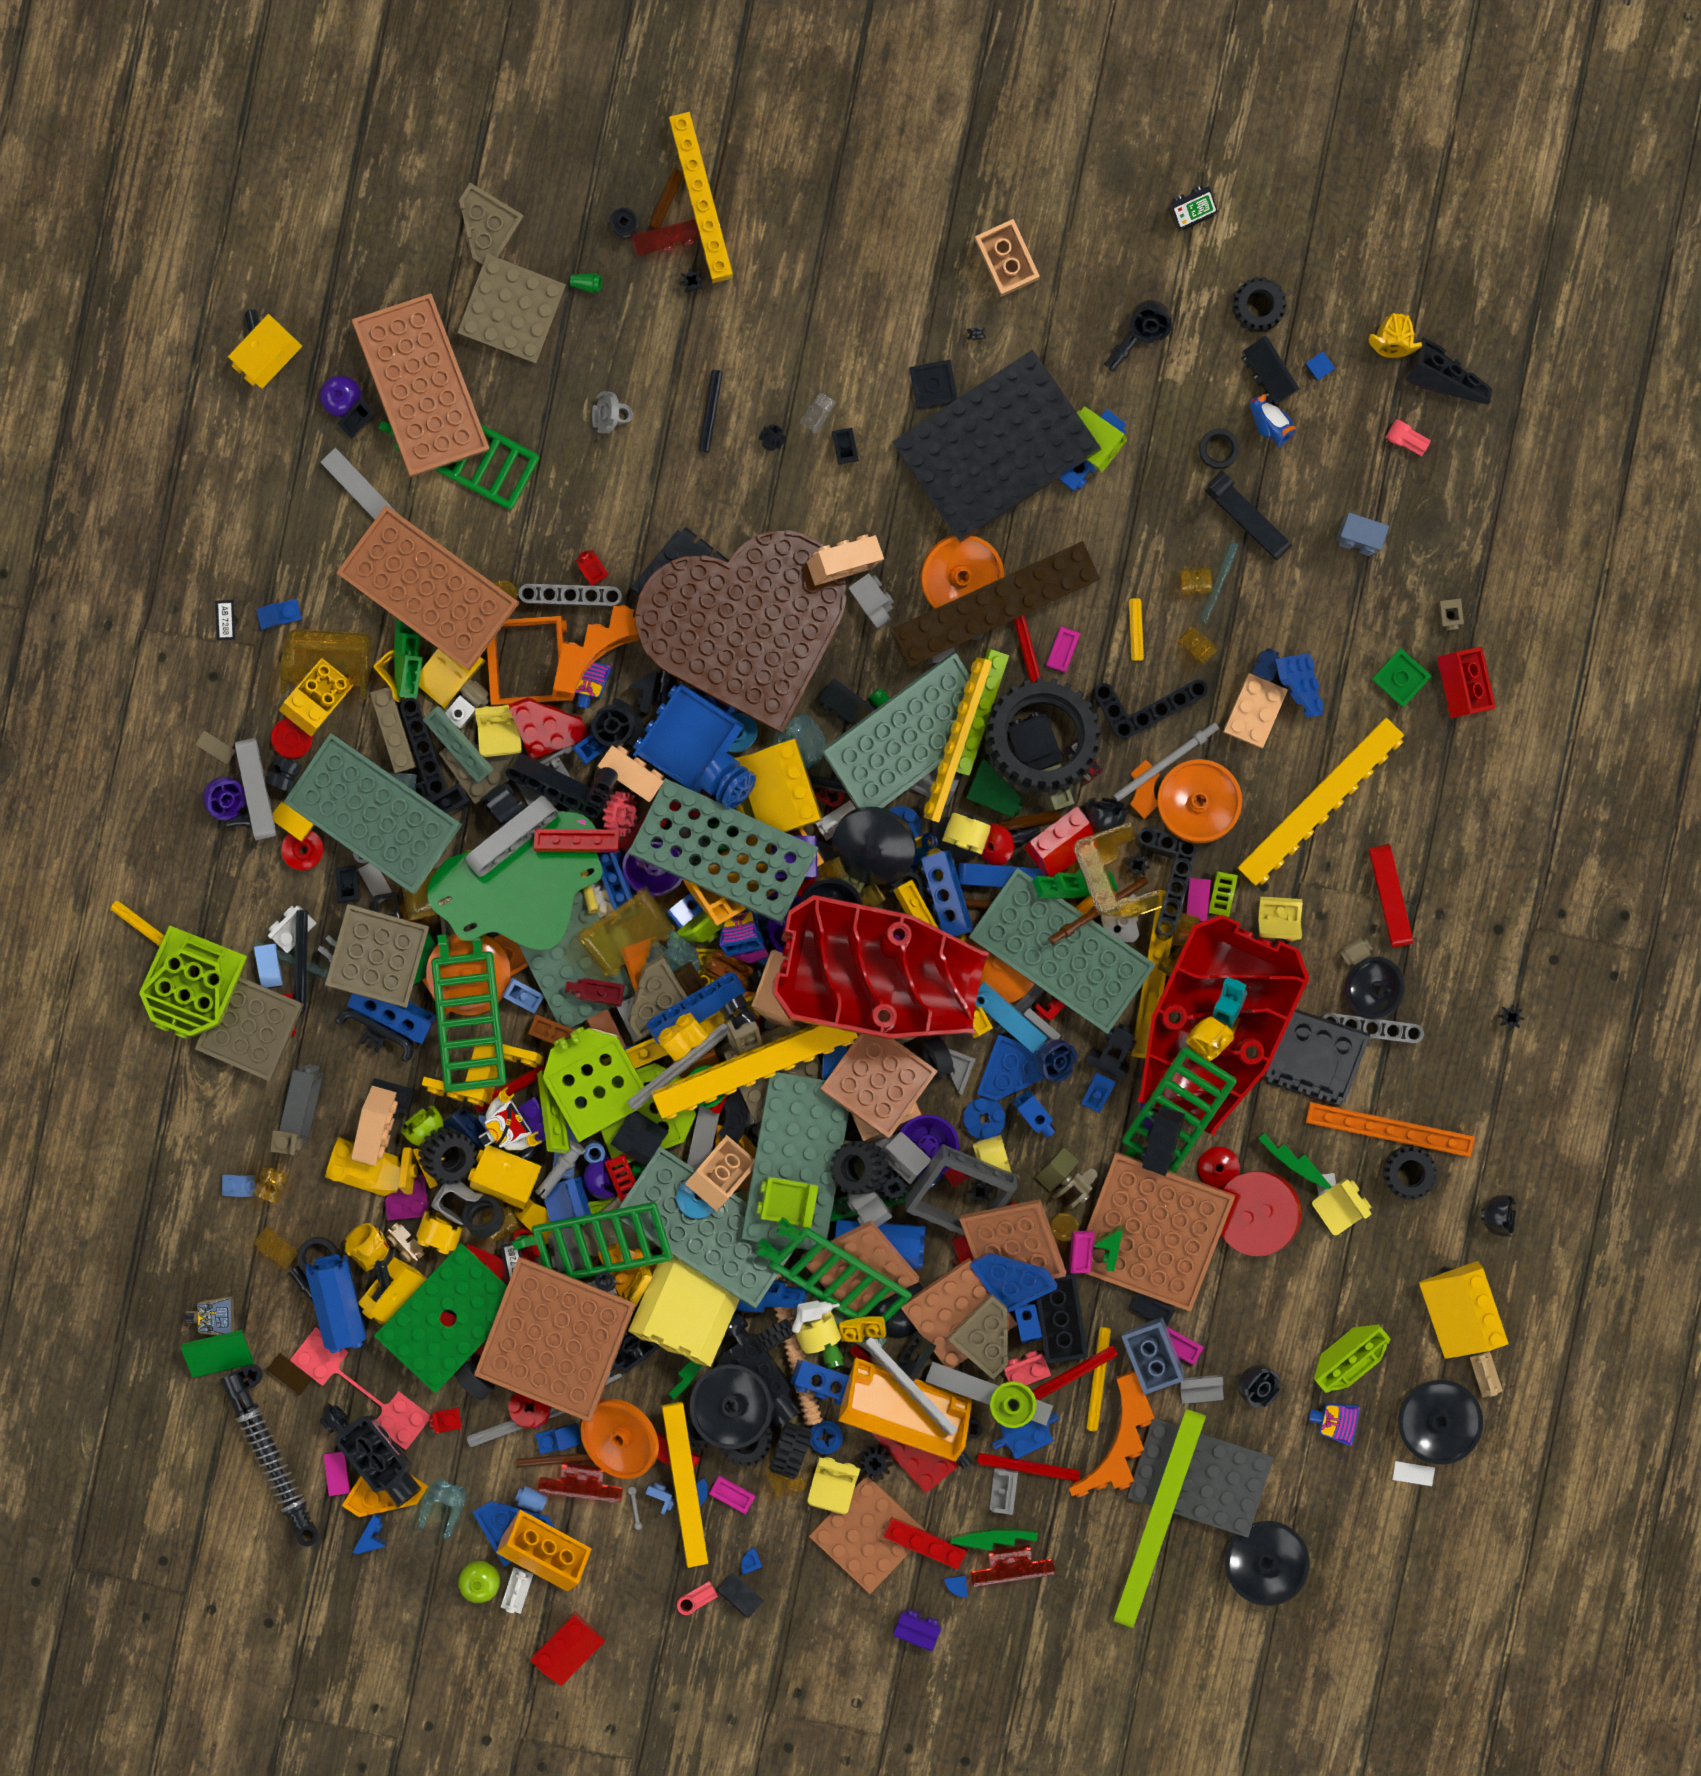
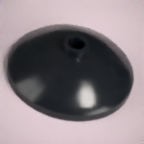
M834 877L822 878L812 882L803 891L799 902L800 904L811 896L816 895L863 905L861 896L853 885L845 880Z
M1370 957L1357 963L1348 974L1345 982V997L1349 1007L1357 1015L1366 1019L1376 1020L1389 1016L1399 1007L1405 994V979L1402 971L1394 962L1383 957ZM1383 988L1382 993L1378 994V990Z
M917 1282L905 1289L914 1296L924 1288ZM895 1293L880 1301L867 1314L868 1317H880L900 1295ZM902 1309L897 1311L885 1323L886 1335L890 1337H905L917 1331Z

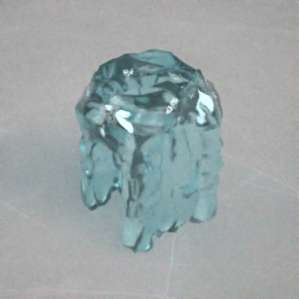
M801 714L799 717H794L788 722L782 734L778 732L779 744L796 739L806 769H809L811 765L815 766L820 762L819 759L824 757L821 750L828 744L823 736V732L819 730V726L809 715Z
M671 929L668 933L670 937L667 941L669 949L662 946L655 938L650 939V957L646 958V963L662 955L672 972L690 961L697 972L699 971L701 964L697 950L686 939L678 935L675 930Z
M442 1479L434 1482L427 1490L421 1506L419 1529L423 1530L433 1502H442L453 1508L443 1536L445 1539L449 1538L460 1517L463 1503L466 1501V1490L458 1484L452 1485Z

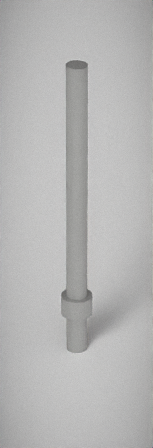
M1214 722L1203 731L1199 730L1193 735L1192 739L1113 795L1117 802L1192 748L1198 744L1202 745L1209 736L1219 730L1218 725Z

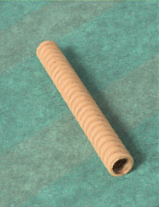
M778 1274L775 1280L785 1281V1277ZM774 1307V1310L777 1311L775 1315L779 1318L777 1322L788 1319L791 1326L794 1324L796 1317L792 1314L794 1312L793 1309ZM795 1334L784 1341L786 1344L784 1348L787 1349L786 1355H789L787 1360L791 1363L789 1364V1367L792 1368L791 1374L794 1372L798 1359L807 1361L804 1359L806 1354H803ZM796 1390V1393H799L798 1399L801 1400L799 1403L802 1406L801 1412H804L803 1419H806L805 1425L809 1426L820 1423L823 1418L820 1417L821 1411H818L819 1404L816 1403L818 1399L814 1396L815 1392L808 1390L807 1393Z

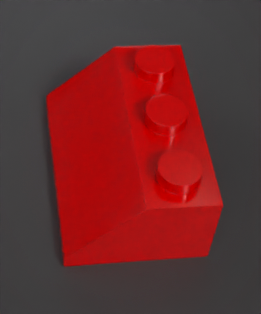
M1482 647L1437 656L1451 718L1496 708Z
M1076 806L1032 839L1024 849L1046 877H1054L1058 872L1061 873L1096 847L1098 843L1091 823Z
M575 1611L532 1655L530 1661L544 1675L562 1686L606 1640Z

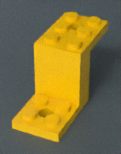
M494 1044L475 1046L472 1059L495 1057ZM503 1044L504 1060L516 1063L518 1059L524 1065L534 1068L537 1067V1064L544 1065L545 1057L539 1053ZM494 1065L469 1068L466 1081L498 1078L497 1067ZM424 1077L422 1085L427 1087V1091L432 1094L444 1096V1093H447V1096L451 1097V1099L464 1101V1098H466L467 1102L482 1107L484 1103H491L495 1087L446 1092L443 1081Z

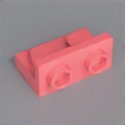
M1037 1350L1026 1353V1358L1018 1360L1017 1357L1008 1360V1366L1004 1369L1009 1382H1020L1024 1385L1051 1376L1042 1351L1038 1353Z

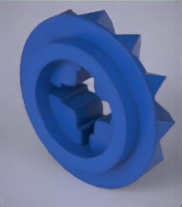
M822 1420L812 1427L810 1444L815 1451L821 1454H831L839 1449L842 1444L843 1434L837 1424L832 1421ZM824 1428L827 1434H835V1436L829 1438V1446H827L825 1440L817 1439L823 1436Z

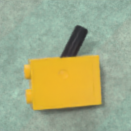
M248 309L245 317L249 335L228 357L234 362L231 366L240 374L244 372L246 374L244 378L252 386L257 384L263 389L300 350L302 345L272 316L267 314L259 323L257 311L255 309Z
M541 1143L523 1149L515 1155L490 1145L486 1146L484 1150L480 1149L476 1161L479 1162L477 1168L471 1169L468 1180H471L469 1188L524 1210L541 1170L540 1165L528 1160L543 1150Z
M396 1257L392 1259L388 1266L384 1260L375 1261L374 1269L377 1279L358 1302L363 1308L362 1313L370 1319L374 1317L383 1326L427 1280L419 1270Z

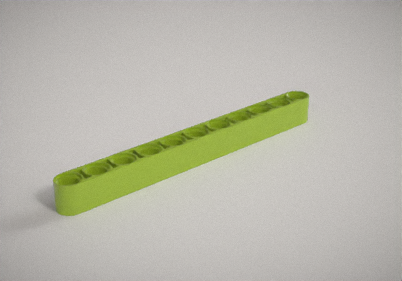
M1186 1409L1113 1622L1130 1628L1134 1627L1206 1415Z

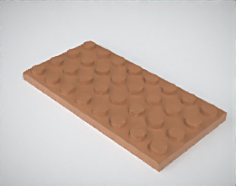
M431 293L352 319L354 330L409 477L489 451L488 443Z
M387 505L336 572L469 671L519 604L517 600Z

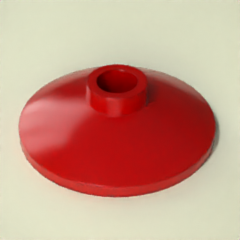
M989 824L991 826L984 850L979 855L985 862L991 865H1003L1013 856L1015 849L1014 839L1011 833L1002 825Z
M310 831L302 842L289 833L285 837L281 848L284 861L291 868L301 871L315 867L322 859L324 851L322 840L313 831ZM306 847L307 853L301 854L300 849Z
M1221 1146L1212 1147L1206 1150L1199 1159L1198 1173L1202 1181L1207 1185L1218 1189L1224 1188L1228 1182L1239 1175V1160L1234 1152L1228 1148ZM1217 1164L1223 1165L1221 1172L1216 1171L1215 1167Z

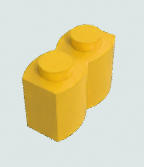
M690 1012L680 1016L673 1026L663 1029L657 1039L672 1059L678 1061L686 1056L692 1048L700 1045L709 1035Z

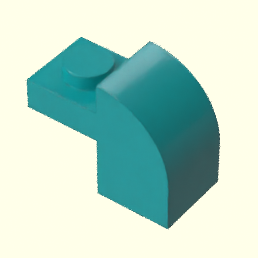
M1227 977L1223 984L1221 997L1214 1007L1213 1017L1232 1028L1247 996L1248 991H1245L1246 985L1238 980Z

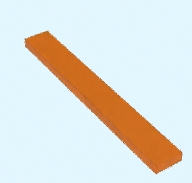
M1309 1102L1305 1123L1467 1157H1471L1475 1136Z

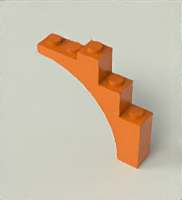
M613 605L609 628H605L601 624H588L583 647L571 642L567 644L562 643L552 697L573 701L577 686L582 677L596 660L623 644L639 640L635 617H633L634 609H630L625 605Z
M1135 1370L1116 1377L1121 1395L1122 1410L1120 1426L1115 1441L1107 1456L1093 1471L1078 1482L1069 1485L1072 1496H1084L1089 1493V1489L1095 1487L1097 1490L1105 1488L1110 1481H1112L1114 1489L1119 1487V1490L1130 1487L1131 1482L1134 1481L1125 1457L1129 1456L1130 1459L1141 1455V1451L1144 1450L1135 1426L1145 1427L1152 1423L1151 1420L1155 1419Z

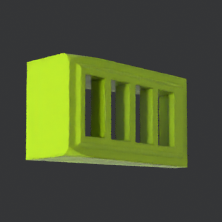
M1216 871L1208 913L1229 917L1238 875ZM1220 879L1232 881L1231 885L1219 883ZM1218 887L1227 888L1230 891L1229 893L1220 892ZM1216 896L1228 897V901L1217 900ZM1215 903L1226 905V910L1214 908Z

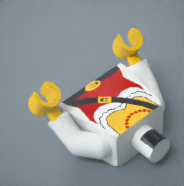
M508 1087L504 1088L491 1102L485 1114L487 1121L484 1124L488 1131L479 1136L483 1145L486 1147L496 1141L500 1148L523 1150L542 1143V1140L539 1142L535 1140V1135L538 1132L532 1133L511 1100L514 1094L508 1096L506 1094Z

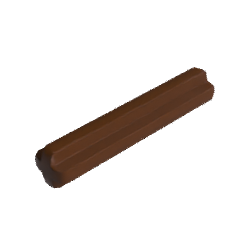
M677 169L672 171L649 225L651 227L660 229L684 176L683 172Z
M1059 810L1002 820L999 822V825H1002L1008 831L1056 822L1061 818Z

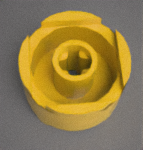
M425 1211L416 1234L418 1238L417 1243L425 1247H429V1245L436 1247L437 1251L443 1254H449V1251H454L457 1248L464 1224L458 1225L440 1212L430 1215L431 1211Z

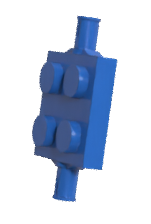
M1057 1412L1051 1414L1047 1426L1032 1420L1018 1428L1005 1427L999 1423L1003 1437L992 1442V1445L994 1446L1001 1442V1444L994 1447L995 1450L1007 1445L1012 1450L1015 1459H1018L1054 1441L1049 1432V1424L1060 1420L1059 1416L1051 1419L1058 1415Z

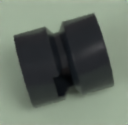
M621 207L612 213L610 224L613 232L618 237L628 239L637 233L639 222L636 214L631 209Z
M277 754L273 762L274 770L269 771L265 782L290 792L295 783L293 777L298 776L302 765Z
M742 994L729 1001L719 1010L726 1020H731L735 1030H738L741 1025L755 1022L759 1018L752 1008H747L748 1002ZM740 1008L743 1012L735 1017L733 1013Z

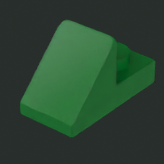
M1117 1226L1094 1241V1247L1109 1250H1105L1103 1263H1107L1106 1270L1114 1272L1123 1226Z

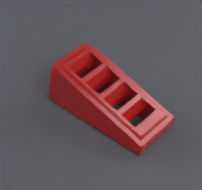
M625 1154L605 1161L621 1203L636 1183L635 1176ZM622 1163L624 1164V1166H622V1167H620V1168H617V1169H615V1170H613V1168H612V1167H614V1166H616V1165H619V1164H622ZM627 1172V1174L616 1177L617 1174ZM630 1179V1182H628V1183H625V1184H623V1185H620V1184H619V1183H621V1182H624V1181Z

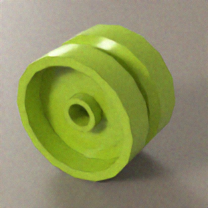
M1010 1381L1001 1384L995 1389L991 1396L990 1409L998 1423L1005 1427L1018 1428L1031 1421L1036 1412L1037 1403L1035 1395L1029 1387L1020 1382ZM1012 1400L1017 1402V1407L1014 1409L1009 1407V1402Z

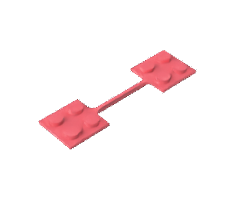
M315 1327L290 1361L322 1386L334 1373H338L381 1406L382 1413L377 1418V1421L398 1445L407 1450L427 1424L429 1417L432 1416L399 1391L388 1404H383L340 1370V1364L349 1352L342 1348L337 1353H330L329 1349L324 1347L321 1331Z

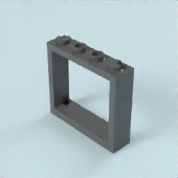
M305 1064L293 1070L279 1130L299 1133V1138L302 1139V1147L308 1145L325 1072L320 1070V1066Z
M942 1144L905 1197L906 1211L914 1216H919L931 1223H936L950 1231L966 1236L959 1216L921 1201L944 1166L1001 1189L987 1210L1006 1205L1017 1189L1016 1175Z

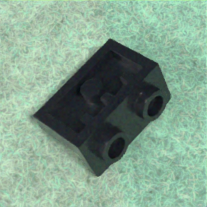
M374 1078L372 1086L396 1092L395 1101L398 1102V1106L393 1115L402 1117L403 1114H408L415 1089Z
M916 1332L896 1364L914 1381L936 1345Z

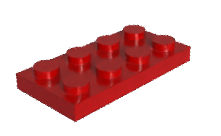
M871 1432L925 1493H928L957 1468V1464L952 1460Z

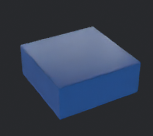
M1324 351L1305 363L1317 381L1335 369Z

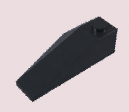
M1425 337L1421 338L1422 347L1413 353L1407 365L1405 377L1407 381L1425 390L1487 405L1490 403L1491 387L1474 373H1467L1460 366L1462 363L1457 359L1452 361L1444 354L1446 350Z

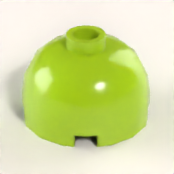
M428 1106L430 1108L428 1111L421 1109L405 1122L407 1127L405 1130L401 1128V1133L410 1143L420 1146L421 1143L426 1141L424 1139L426 1135L429 1137L432 1135L430 1133L432 1130L438 1131L439 1127H444L442 1116L435 1106Z
M474 1561L467 1564L461 1571L458 1578V1587L466 1600L473 1603H485L497 1594L500 1587V1575L497 1569L488 1562Z

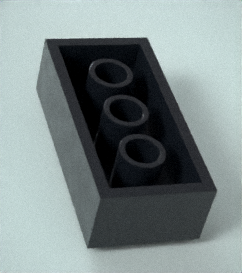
M1066 1273L1065 1277L1054 1279L1058 1285L1056 1290L1036 1299L1046 1364L1088 1358L1076 1274Z

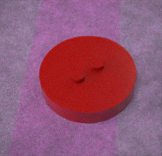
M1251 1171L1235 1177L1223 1188V1191L1235 1195L1221 1232L1222 1237L1232 1248L1250 1256H1266L1283 1249L1294 1239L1301 1224L1302 1209L1296 1191L1284 1178L1268 1171Z

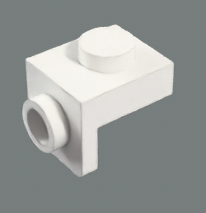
M603 880L593 883L592 888L599 909L597 913L599 917H602L614 910Z

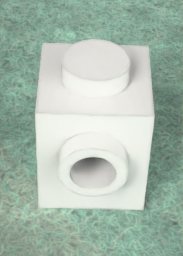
M459 696L445 714L457 727L462 729L475 714V707L462 696Z

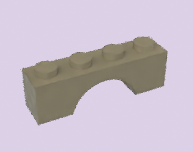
M387 687L371 692L370 695L394 772L399 774L418 768L402 724L398 703L393 699L391 688Z

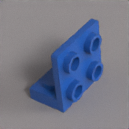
M581 1177L557 1183L547 1199H544L550 1222L591 1214Z

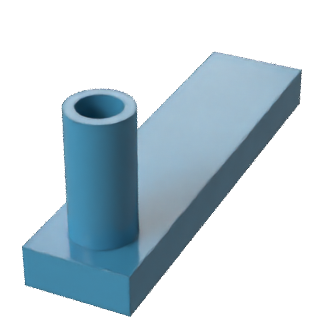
M985 981L978 989L976 1005L982 1007L986 1013L1034 1053L1048 1036Z

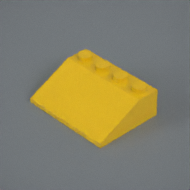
M796 739L771 746L737 760L740 762V766H745L756 775L755 786L748 796L755 819L785 833L823 821Z
M1479 1261L1419 1282L1445 1359L1487 1352L1509 1344L1484 1269Z

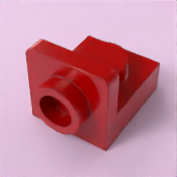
M593 549L582 552L575 560L591 586L609 575Z
M1054 997L1047 1005L1049 1008L1047 1012L1037 1003L1035 1007L1038 1010L1035 1013L1044 1021L1047 1018L1051 1021L1065 1004Z
M459 1407L437 1410L432 1413V1417H429L430 1427L435 1429V1434L462 1429Z

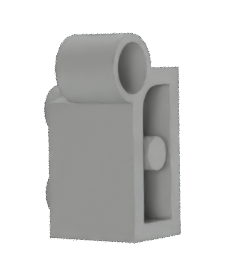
M868 573L848 589L878 629L891 620L888 612L893 609L891 604L894 601L888 592L883 594L879 588L882 584L876 575L871 577Z

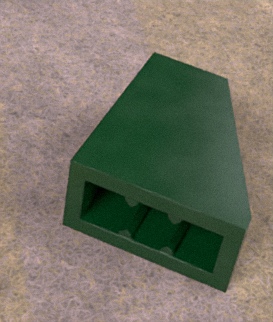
M982 759L966 799L1012 818L1015 814L1019 815L1023 803H1020L1021 797L1007 785L1003 778L1000 779L997 772L987 761Z

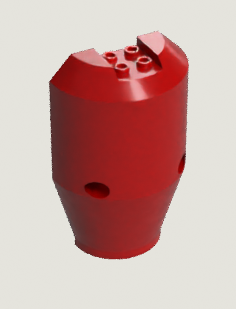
M816 895L811 896L788 912L781 940L786 942L782 956H785V959H783L779 973L777 972L773 980L772 994L790 1020L884 1039L961 1033L975 1034L973 1021L976 999L989 952L981 951L913 915ZM893 935H898L901 940H896Z
M1224 915L1195 924L1190 931L1151 1017L1141 1092L1137 1101L1144 1104L1147 1102L1183 1047H1188L1194 1051L1186 1043L1190 1032L1200 1021L1210 1016L1213 1017L1214 1007L1221 997L1226 978L1238 980L1246 985L1245 991H1248L1243 1007L1238 1015L1241 1018L1233 1035L1234 1039L1216 1058L1210 1061L1237 1080L1235 1086L1204 1130L1214 1136L1219 1126L1268 1070L1309 981V975L1299 949L1275 940L1274 943L1261 937L1256 940L1252 938L1253 933L1241 928L1239 929L1241 923ZM1172 1011H1177L1178 1019L1171 1023L1169 1021V1014ZM1250 1046L1256 1048V1054L1252 1058H1248L1246 1055V1050ZM1188 1057L1182 1063V1066L1220 1090L1226 1084L1224 1080ZM1177 1072L1172 1078V1081L1209 1105L1216 1098ZM1167 1087L1162 1093V1096L1199 1120L1206 1113ZM1156 1102L1154 1108L1159 1110L1162 1105Z

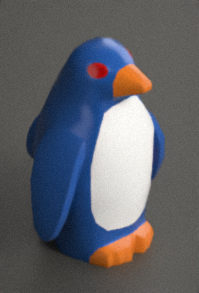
M1266 394L1251 399L1250 409L1255 424L1258 427V432L1262 436L1274 440L1277 447L1280 448L1296 431L1291 418L1286 412L1269 404L1266 401Z

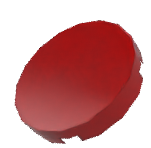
M287 717L274 726L271 733V743L280 756L288 759H297L304 756L311 749L313 736L311 737Z

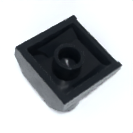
M636 1110L627 1117L611 1145L646 1167L669 1131Z

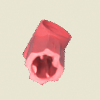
M1395 419L1385 437L1393 444L1400 447L1403 446L1421 457L1431 440L1413 431L1412 427L1398 419Z
M707 1581L679 1597L677 1601L678 1611L683 1615H690L698 1608L717 1598L718 1594L711 1582ZM685 1599L690 1600L693 1604L688 1610L683 1609L680 1605Z

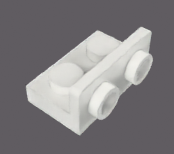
M291 906L283 914L285 918L280 923L276 921L269 928L271 933L268 937L273 939L286 953H289L295 947L297 910H303L300 906L295 908ZM308 914L309 932L317 922Z

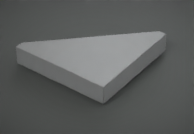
M949 1049L953 1061V1071L950 1075L958 1093L962 1095L976 1058Z

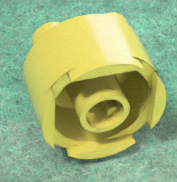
M952 813L942 841L953 845L955 843L957 847L965 850L970 849L973 852L982 854L991 826L978 820Z
M1001 1135L980 1140L973 1144L977 1159L1011 1173Z
M831 1311L828 1314L822 1315L821 1319L803 1322L800 1332L795 1333L802 1351L807 1354L825 1350L824 1345L830 1343L833 1346L841 1339L840 1331Z

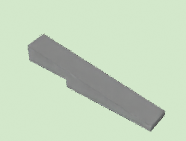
M932 1362L925 1381L990 1405L993 1392L999 1387ZM1014 1400L1010 1401L1009 1407L1011 1409L1016 1408L1017 1402ZM1036 1400V1412L1031 1420L1047 1426L1053 1405Z

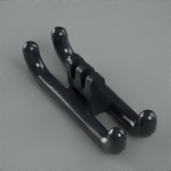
M352 1009L344 1010L336 1017L335 1022L337 1025L345 1023L347 1018H352L367 1026L359 1043L363 1045L366 1039L369 1038L370 1041L367 1044V1048L371 1049L374 1042H376L377 1045L374 1048L376 1053L379 1052L385 1039L388 1038L403 1047L404 1052L401 1057L403 1062H407L412 1058L414 1053L412 1042L404 1035L393 1032L384 1024L377 1023L371 1020L370 1017Z

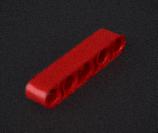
M1390 844L1369 848L1370 860L1391 947L1393 949L1413 944V937Z

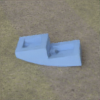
M276 944L254 947L261 986L267 988L283 985Z

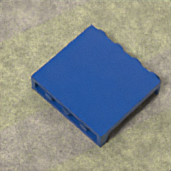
M680 683L678 687L674 685L667 695L670 697L668 703H662L656 714L659 716L656 721L651 720L645 728V731L648 733L644 739L639 737L633 746L636 749L633 755L635 757L639 755L688 789L700 793L702 790L700 780L706 768L719 755L727 753L743 729L744 724L683 683Z

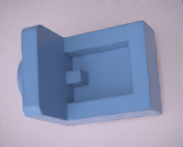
M222 1175V1196H255V1175Z
M660 1483L649 1484L646 1494L665 1501L661 1514L665 1515L666 1510L671 1511L675 1499L671 1498L673 1492L665 1490L666 1486Z

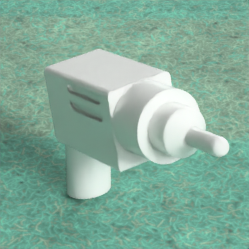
M826 1301L798 1304L796 1319L791 1329L792 1332H800L803 1322L821 1319L822 1315L828 1314L829 1311L839 1307L840 1304L832 1305Z

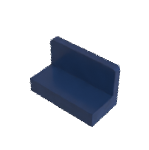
M465 1105L443 1122V1128L451 1127L471 1139V1142L475 1145L474 1150L483 1144L479 1136L485 1133L486 1130Z

